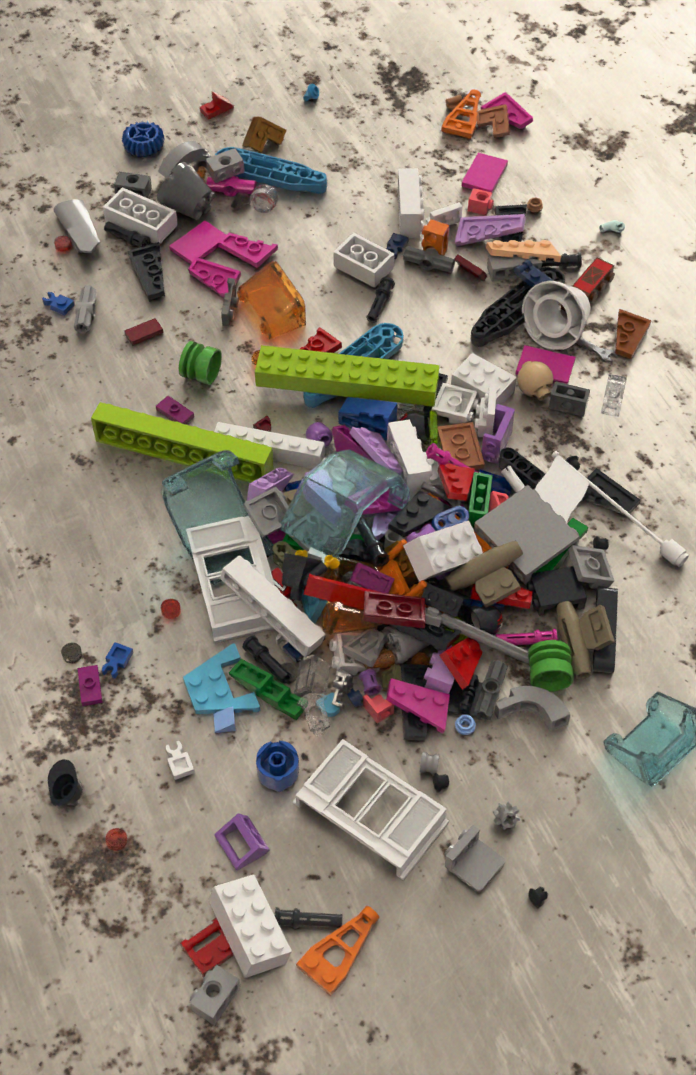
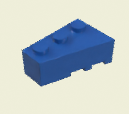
M347 397L338 412V424L349 428L355 427L360 429L363 427L369 431L380 433L385 441H387L388 423L397 422V403Z

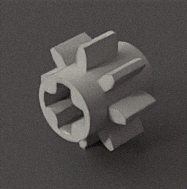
M509 801L506 804L499 803L497 809L493 811L496 817L494 822L496 825L501 824L503 830L510 827L515 828L517 821L521 820L517 815L519 809L517 806L512 807Z

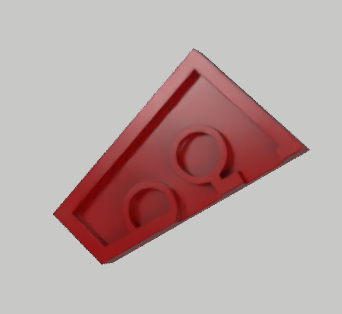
M468 637L439 656L463 690L469 685L483 652L480 649L479 643Z

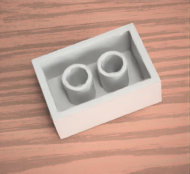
M355 233L351 234L333 252L334 267L374 288L383 277H386L394 269V253Z
M472 353L452 373L451 385L477 391L479 404L481 403V397L485 398V393H489V386H496V408L497 404L503 405L515 392L517 377Z

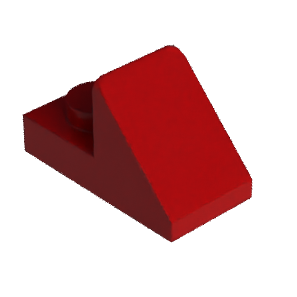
M212 91V101L200 106V112L209 120L233 109L234 105L226 97Z

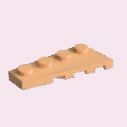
M495 240L487 242L486 249L491 256L513 258L514 255H517L522 259H529V256H534L543 261H546V258H554V262H560L561 260L559 252L547 240H542L541 242L526 240L525 242L515 240L502 242Z

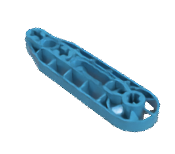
M226 147L215 154L218 155L235 148L244 162V172L235 175L239 178L254 180L291 191H309L322 194L327 190L326 174L313 170L301 163L236 147Z
M391 323L378 324L339 354L389 359L403 346V331ZM395 337L401 338L398 344L394 343ZM303 392L305 405L310 408H315L321 403L337 397V395Z

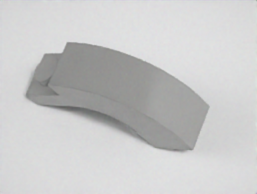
M184 142L168 153L158 172L168 179L172 175L171 170L179 163L186 162L190 164L197 160L206 162V159L212 156L208 154L207 149L200 146L197 142Z
M520 686L510 689L509 698L504 697L495 704L494 713L497 719L519 711H530L543 719L549 731L568 725L570 719V712L565 704L553 693L539 687Z

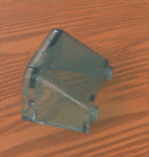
M659 691L646 702L648 716L624 738L617 733H613L603 741L605 749L610 755L649 786H655L696 747V708Z

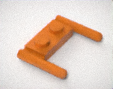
M402 539L388 553V563L376 568L380 570L379 572L394 578L388 594L416 597L427 587V583L422 580L410 591L397 562L394 561V558L404 549L403 545L407 543L406 540Z

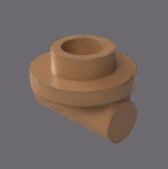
M458 95L446 99V107L453 110L462 101V96Z

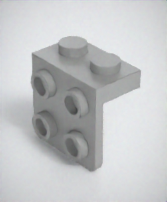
M472 825L469 830H463L455 846L452 844L446 850L445 867L475 891L480 892L501 869L505 860L479 840L480 829Z

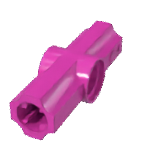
M237 176L217 183L214 182L212 177H207L206 184L212 191L223 192L229 197H233L237 193L253 195L255 194L253 192L256 191V181L241 180Z

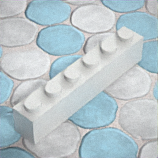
M222 422L217 423L214 431L272 447L273 461L320 470L321 468L318 466L325 457V442Z
M239 555L223 568L220 579L305 658L322 644L325 637L322 628L315 625L306 613L301 612L276 586L267 581L262 573L255 570L248 560Z

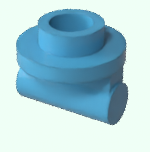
M314 84L308 85L303 99L305 101H308L310 98L317 99L319 97V88Z

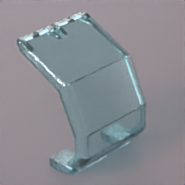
M349 449L334 452L303 477L281 521V531L290 536L294 534V538L308 544L319 552L323 550V554L338 558V555L343 553L363 511L390 488L387 502L403 509L408 503L410 490L398 473Z
M229 450L220 451L162 481L161 496L165 508L183 547L193 561L190 544H188L186 529L248 516L242 506L245 500L231 467L239 464V460ZM268 536L261 537L266 557L274 555V545ZM249 548L204 558L207 573L211 574L222 571L226 565L239 555L251 564H254ZM212 580L210 581V584L212 583L213 585H216L222 582V580Z

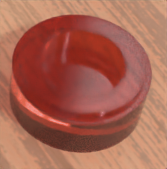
M59 236L54 240L55 248L58 251H67L72 246L71 240L67 236Z
M167 599L162 602L161 613L165 618L174 619L179 616L181 607L177 600Z
M120 828L108 831L105 838L107 847L114 851L123 849L127 844L126 832Z

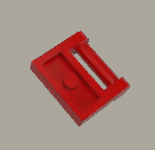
M217 918L213 919L209 926L189 940L185 939L180 942L181 947L203 977H205L209 970H213L216 965L220 966L234 956ZM218 931L220 933L217 938L197 952L193 950V947L214 932Z

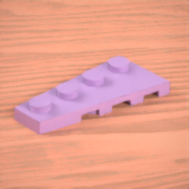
M525 214L461 217L455 239L456 247L522 232L526 220Z
M352 427L349 432L351 436L386 474L400 477L403 469L380 433L369 431L363 427L360 429Z

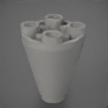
M392 625L379 631L385 634L386 639L383 655L386 661L391 660L396 665L403 664L431 645L425 641L415 639L414 636L408 633L398 631Z

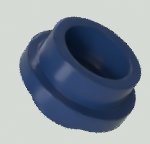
M353 688L350 689L351 692L347 695L355 708L358 706L362 707L363 696L359 689L357 691H354Z

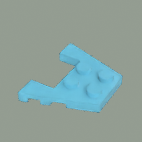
M235 643L229 645L183 676L196 714H214L228 707H233L235 713H242V710L260 711V706L254 692L233 698L222 670L223 667L238 663L241 659Z

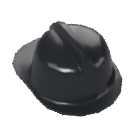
M63 759L57 761L49 771L48 788L50 800L54 806H77L78 800L83 793L82 783L77 778L75 766L70 760Z

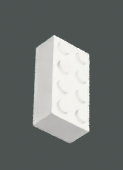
M418 168L398 169L400 235L409 237V239L420 238V232L423 230V221H421L424 219V209H422L423 198H421L422 186H419L422 185V176L418 175Z
M121 188L103 206L105 222L110 221L129 231H137L142 236L150 237V242H159V245L178 226L175 210L124 188Z
M410 420L388 423L387 446L403 469L400 477L397 476V479L402 487L406 500L412 499L419 490L428 494L427 491L421 489L423 482L431 485L430 476H432L433 472L431 465L427 463L426 452L422 451L421 440L417 439L416 428L412 427Z
M469 521L420 536L403 545L419 582L457 569L483 553Z
M255 875L214 886L208 901L244 977L247 978L285 965L292 950Z

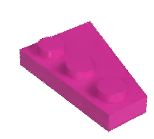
M506 92L481 106L482 110L506 104L508 107L509 124L519 129L533 122V116Z
M228 233L218 242L220 248L256 268L278 250L277 244L267 245L264 244V241L248 240V237Z
M390 679L386 697L387 701L407 713L411 712L420 717V721L425 724L428 722L435 726L436 730L443 734L445 731L450 694Z

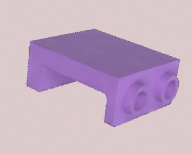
M497 404L493 433H496V435L484 434L481 452L483 460L499 464L500 451L506 448L512 434L515 409Z

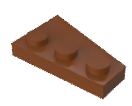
M619 309L615 354L632 359L651 325V320Z

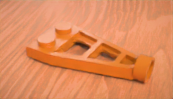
M472 89L449 113L441 127V132L472 138L476 129L478 102L481 98V93L478 90ZM465 105L471 106L473 110L463 109ZM459 115L470 117V120L467 122L456 118Z
M366 906L359 915L313 945L296 963V967L331 996L346 979L373 925L380 918L379 915L371 907ZM353 929L359 934V938L353 947H349L341 940V937ZM332 946H339L345 951V957L338 967H334L323 957L324 952Z

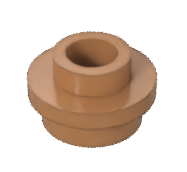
M537 197L531 198L527 202V209L531 212L541 211L543 209L542 200Z

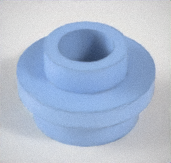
M461 715L455 721V729L462 735H469L476 728L475 720L469 715Z

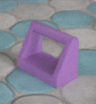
M238 813L214 835L236 870L245 867L270 851L249 816ZM236 829L240 831L251 848L241 859H239L225 837Z

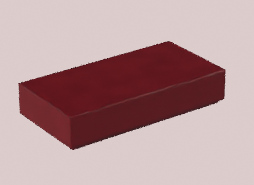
M459 254L454 258L460 267L482 281H485L488 277L484 270Z
M156 318L124 330L125 336L132 346L164 333Z

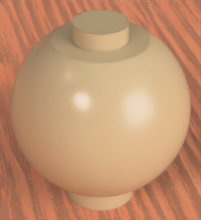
M527 361L522 365L518 373V386L527 396L544 400L551 395L550 388L553 385V373L542 362Z

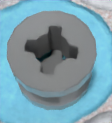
M423 752L420 773L431 772L432 775L437 773L440 754L429 755L427 752Z

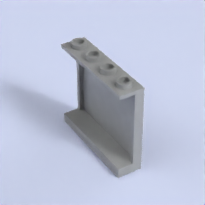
M528 485L477 520L474 526V532L492 548L515 540L518 542L523 555L512 562L508 568L524 584L531 581V575L571 545L578 546L579 542L578 532L571 528L561 515H557L553 511L552 506L548 502H544L540 498L539 493L535 489L532 490Z

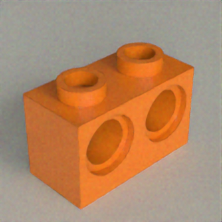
M431 219L423 227L422 235H424L421 246L424 251L428 248H433L439 255L444 256L448 250L449 225Z

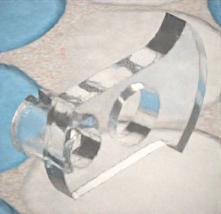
M310 693L300 698L297 705L304 710L309 730L316 736H321L330 727L324 706L327 696L320 693ZM317 708L321 711V715L314 717L310 714V710Z

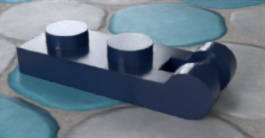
M528 259L522 262V265L514 268V273L531 287L544 281H553L534 267Z

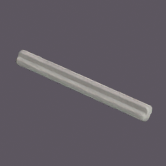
M446 613L442 615L441 625L452 630H460L461 634L526 664L529 663L528 651Z

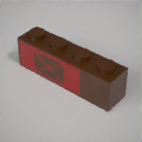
M597 257L572 287L583 291L589 303L594 302L598 294L604 291L606 284L613 280L615 265ZM561 304V310L566 312L564 306Z

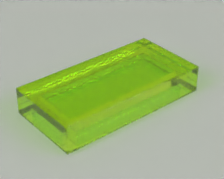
M436 411L429 412L430 445L432 443L437 445Z

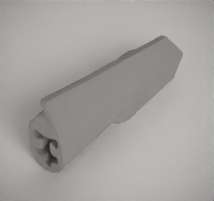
M69 200L58 203L54 207V212L66 229L67 237L77 253H91L100 241L84 201Z

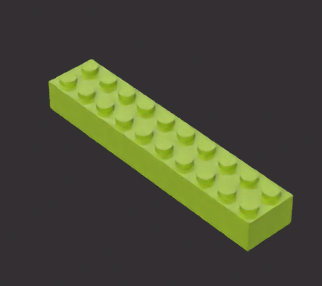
M261 345L255 369V383L257 387L435 407L440 365Z
M102 402L98 404L91 417L96 442L249 483L274 470L272 447L265 444L254 443L249 440L235 438L230 435L208 431L196 426H189Z

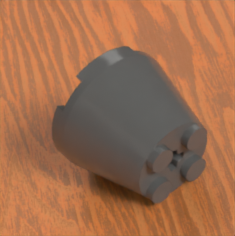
M186 162L179 163L171 170L172 175L168 177L167 181L162 182L157 194V201L178 213L198 220L203 213L207 214L210 211V203L216 194L191 165Z

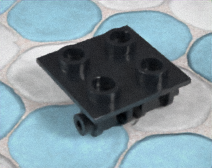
M473 674L469 685L463 690L454 679L449 692L448 712L469 715L473 718L482 689V682H479L476 674Z

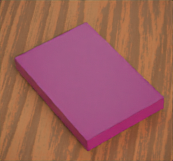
M478 152L461 186L472 190L474 188L493 193L508 165V160Z
M203 221L172 243L169 248L170 251L191 264L195 257L203 259L219 247L218 242L226 234L207 221Z
M524 345L516 369V375H518L525 362L538 361L546 364L551 369L553 383L556 381L568 384L576 357Z

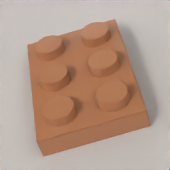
M473 422L437 427V434L443 451L450 452L451 457L470 468H475V470L484 469L485 463Z

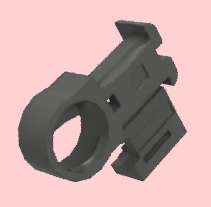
M338 669L333 682V687L336 688L331 704L343 709L345 706L343 703H339V701L342 702L340 697H344L342 693L347 694L350 687L353 688L354 685L352 683L353 675L347 671Z

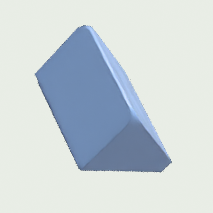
M228 707L213 714L215 733L236 731L233 707Z

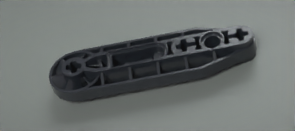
M551 267L539 269L553 281H561L565 284L564 274L560 270ZM521 281L487 307L472 327L471 343L476 347H482L492 340L510 334L524 323L525 318L524 313H522V305L526 294L532 287L526 282Z

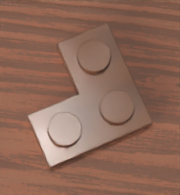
M506 104L476 111L478 127L492 125L494 138L510 135L508 107Z

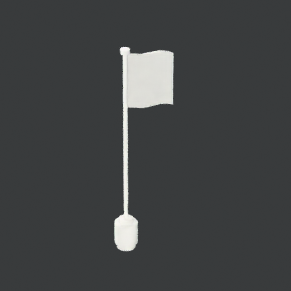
M555 451L552 454L554 461L549 471L537 484L535 490L544 502H548L552 506L553 511L557 515H561L565 519L566 523L570 514L583 499L590 485L661 544L659 548L661 549L660 554L671 564L681 567L689 558V555L686 553L687 551L673 539L663 542L560 457L559 452Z

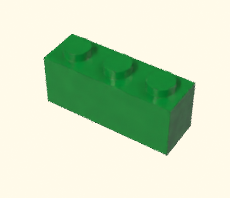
M478 472L473 474L467 506L469 513L468 521L473 529L475 522L488 513L493 475Z

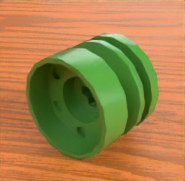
M189 341L180 357L178 368L180 376L191 380L196 378L200 383L211 385L217 378L221 367V350L210 346L204 347L201 343L197 344V342Z
M545 640L532 645L528 649L530 683L532 686L543 688L549 692L563 690L573 683L571 649L568 644L558 640Z

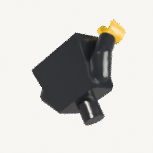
M297 550L295 555L285 553L282 567V585L292 587L289 599L301 601L309 574L321 576L328 570V567L336 569L340 565L339 560L332 555H327L324 559L325 563H323L322 560L309 558L306 550Z

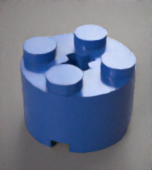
M271 741L259 749L256 757V767L260 782L265 787L277 792L284 791L296 782L299 776V759L296 749L290 743L285 741L272 743Z

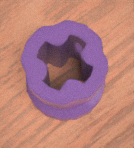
M367 669L358 676L364 685L363 692L368 696H374L382 690L381 685L377 682V673L374 669Z

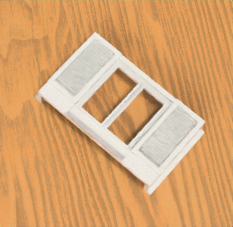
M241 516L186 529V537L193 555L212 627L214 643L274 629L236 593L214 597L210 581L220 579L222 571L208 574L204 561L206 557L249 548L254 563L251 564L252 567L259 573H262L266 580L275 586L260 534L250 517Z
M343 739L305 782L293 801V804L299 808L305 803L397 867L396 876L402 880L407 877L449 823V820L446 819L445 807L421 791L419 792ZM367 770L384 782L353 818L336 805L363 772ZM389 786H391L408 799L378 835L360 822Z

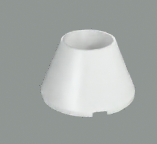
M556 281L541 282L532 287L524 298L522 313H524L526 322L524 326L530 337L540 346L549 350L567 349L574 345L583 333L590 313L589 300L585 293L578 288ZM558 302L564 306L568 320L560 313Z

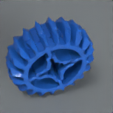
M149 121L130 124V127H126L122 134L124 149L132 155L137 154L138 157L140 155L144 157L145 155L151 156L152 153L156 154L157 151H161L165 140L162 128L159 125H155L154 122L149 123Z

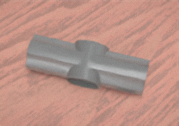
M85 285L84 288H81L79 301L75 305L76 318L74 329L82 334L90 330L91 319L95 316L97 292L90 285Z

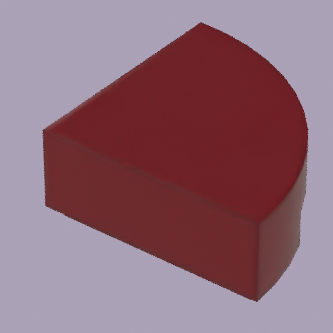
M266 415L253 424V429L271 432L270 418Z

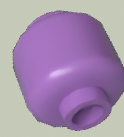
M316 422L308 427L306 438L325 442L326 448L331 443L333 434L326 425Z

